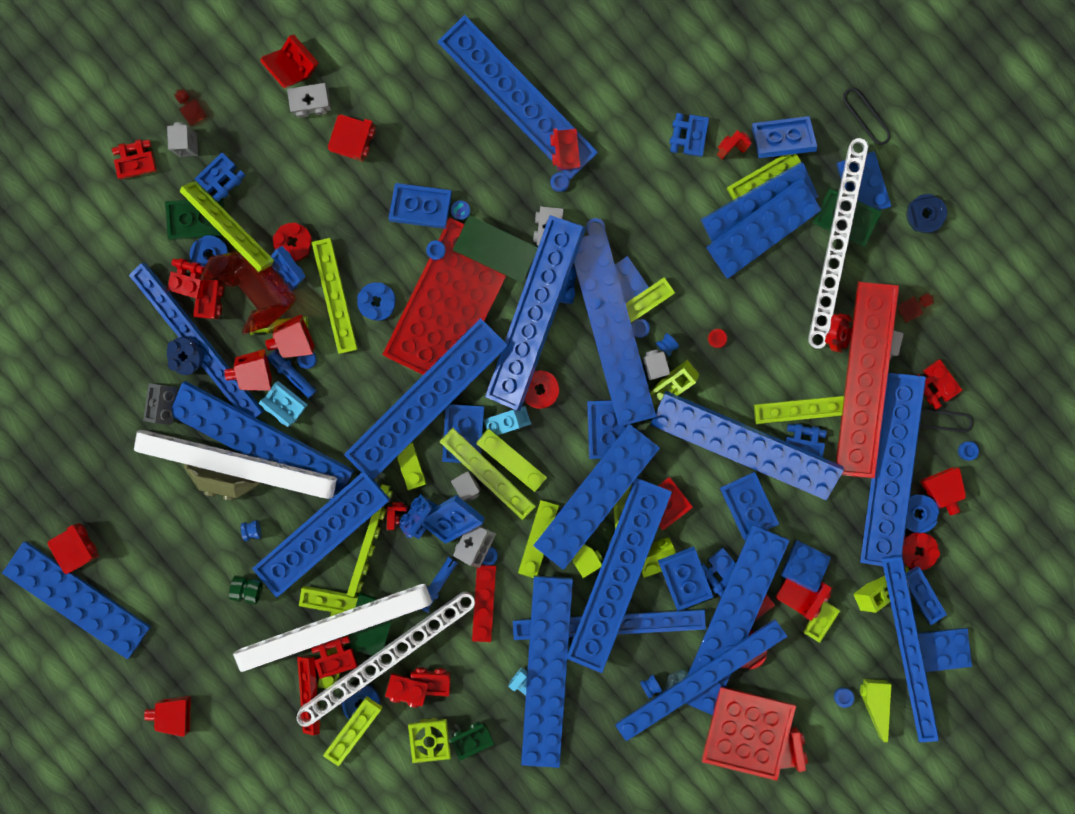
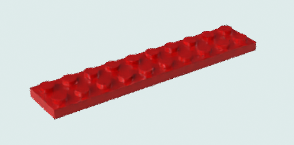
M858 282L836 458V464L844 467L841 475L875 478L898 285Z

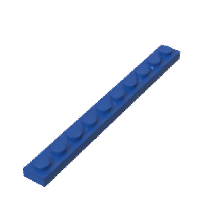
M141 263L129 274L131 279L178 337H191L196 341L195 344L198 348L201 347L204 354L202 367L232 405L255 418L259 417L264 412L262 407L248 390L239 389L237 380L226 381L224 370L230 369L229 366L148 265Z
M903 556L882 557L919 742L939 741Z
M705 610L626 613L618 634L706 630ZM582 616L570 617L569 637L575 636ZM531 619L513 620L514 640L530 639Z
M774 619L618 721L615 726L623 738L628 741L786 638V633L777 620Z

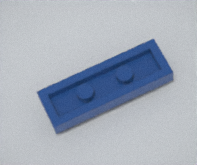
M916 566L908 571L906 575L910 593L927 623L932 625L947 614L922 570Z

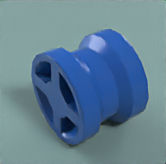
M668 333L664 335L662 341L656 343L657 347L662 352L664 351L667 357L671 356V352L674 349L677 350L680 347Z
M253 520L251 523H241V534L244 541H249L251 538H261V528L258 520Z
M651 675L646 681H640L649 699L653 697V694L663 692L654 675Z

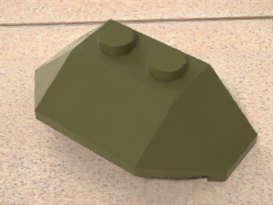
M184 464L185 470L197 489L204 491V495L215 497L216 494L223 495V499L234 501V498H239L262 484L261 482Z

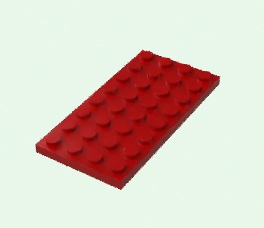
M449 218L446 229L443 230L438 240L446 248L445 256L440 260L429 258L382 354L422 375L480 318L485 321L507 277L453 251L464 224L452 218Z

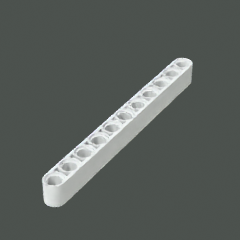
M861 138L853 140L847 151L808 337L809 344L814 348H822L826 345L825 336L829 332L831 317L835 306L868 150L867 142ZM860 144L863 147V151L861 153L854 152L853 145ZM856 163L859 167L858 172H851L849 164ZM845 183H853L855 186L854 191H846ZM841 202H849L851 205L850 210L843 211L840 207ZM840 220L847 224L844 231L839 230L836 226ZM836 239L840 240L843 244L840 250H836L832 246L833 241ZM832 258L836 259L839 263L836 269H831L828 265L829 260ZM828 277L832 278L835 282L832 288H827L824 284L825 279ZM824 296L829 297L831 300L828 307H823L820 303L821 298ZM820 315L825 316L827 319L824 326H819L816 322L817 317ZM816 334L821 335L823 338L820 345H815L812 341L813 336Z
M138 430L136 434L134 451L313 496L328 499L334 497L337 478L330 475L150 431Z
M420 584L235 651L233 656L239 670L243 672L422 609L432 604V599L426 584Z
M469 592L458 594L299 709L297 714L298 723L301 726L313 724L465 615L475 605L472 594ZM469 597L471 602L469 605L463 606L460 604L461 599ZM446 609H454V616L447 617L444 614ZM436 619L440 624L437 628H431L429 622ZM421 631L424 634L423 638L420 640L413 637L414 632ZM404 642L408 645V648L405 651H400L397 645ZM390 654L392 660L390 662H383L381 656ZM369 665L376 668V671L372 674L367 673L365 670ZM352 677L359 678L360 683L357 685H352L349 682V679ZM337 688L342 689L344 692L340 697L335 696L333 693ZM325 700L328 706L320 708L317 702ZM309 712L312 717L307 720L303 719L301 713Z

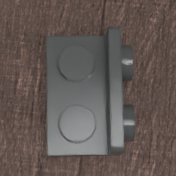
M149 383L143 421L172 425L173 414L171 408L176 399L177 387Z

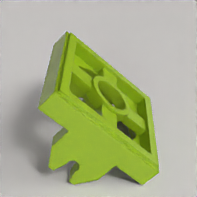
M424 718L420 722L408 724L412 763L451 759L447 719ZM425 727L426 735L423 739L416 740L417 733ZM431 727L438 729L443 734V737L433 735ZM428 736L433 737L435 740V744L432 747H428L424 743V739ZM444 743L441 751L437 750L434 752L437 744ZM417 746H423L427 749V752L421 753Z

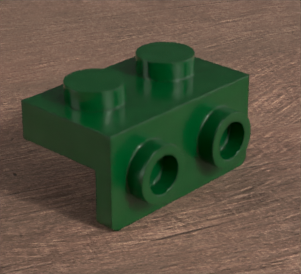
M478 721L470 725V730L464 733L462 730L451 734L453 738L449 739V743H452L459 761L495 744L486 723L480 724Z

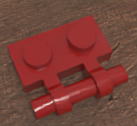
M142 139L135 140V143L127 145L122 143L118 147L112 148L113 155L120 154L121 158L114 160L118 179L122 180L157 171L153 152H145V148L152 147L150 139L144 141ZM137 150L138 154L128 156V152Z
M174 258L171 264L177 268V272L171 271L167 290L202 299L206 280L200 279V274L206 273V267L201 266L197 262L189 263L186 259ZM187 270H190V276L186 275Z
M940 359L923 370L926 375L924 394L927 397V402L932 404L935 409L942 406L938 400L940 397L947 402L962 391ZM929 383H932L937 390L935 393L928 387Z
M348 635L311 647L313 654L320 652L321 655L320 658L314 660L320 679L358 667L353 649H344V644L350 643ZM337 648V653L328 655V649Z

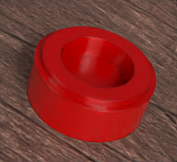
M722 329L712 330L707 338L709 345L713 348L723 347L727 342L725 331Z

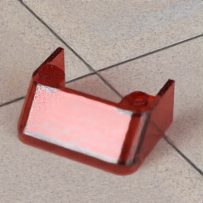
M239 251L211 256L200 277L202 281L218 277L225 286L229 287L239 285L257 308L252 310L241 331L243 334L268 328L292 308L296 301L293 292L272 266L258 272Z

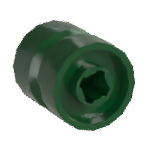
M235 575L230 585L229 600L241 602L244 599L248 604L257 605L262 592V580L250 579L247 581L246 577Z

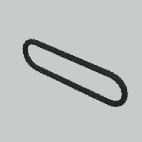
M855 88L847 89L843 94L845 105L876 144H886L891 137L889 129L859 90ZM855 91L886 130L888 137L884 142H879L874 138L846 101V94L848 92Z
M922 408L924 412L965 416L970 420V425L967 429L920 425L921 428L967 432L973 426V420L968 414Z

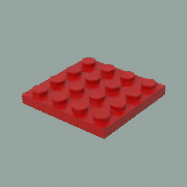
M721 686L717 695L701 761L777 781L796 705Z

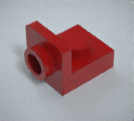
M392 502V505L387 507V530H395L400 525V514H397V511H408L409 506H404V502Z

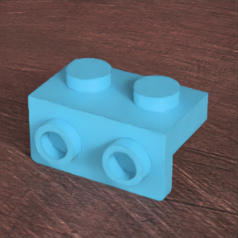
M279 381L274 383L266 397L259 402L265 411L271 413L280 423L287 427L295 423L307 407L304 401Z

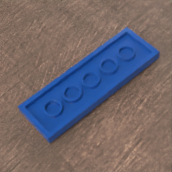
M800 162L701 218L700 220L711 242L713 243L800 178L804 180L813 197L817 198L818 194L804 164Z
M800 178L707 246L706 249L723 275L728 279L821 211V208L804 180Z

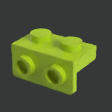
M669 537L652 543L641 571L644 578L662 572L658 560L676 553Z

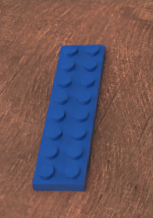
M628 424L533 546L564 570L656 454L659 447Z
M366 470L363 471L252 569L275 597H279L391 499Z
M27 541L21 544L2 572L9 579L126 659L132 656L151 628L150 625L74 573H63L58 562Z

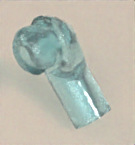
M677 670L669 674L664 691L686 678L688 674L684 670Z

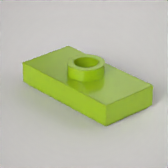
M828 602L822 603L820 607L821 612L818 617L813 618L812 621L809 620L802 631L819 643L840 612L839 609Z

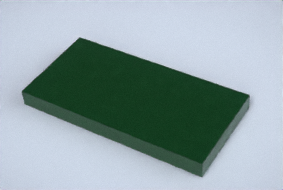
M469 215L453 251L523 283L538 247Z

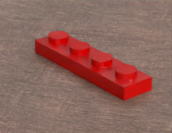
M481 564L480 568L477 567L472 641L491 642L496 565Z
M304 655L297 657L301 707L317 696L318 687L315 657ZM309 712L301 713L303 719L307 720L312 717ZM320 719L309 726H302L303 733L309 735L320 734Z

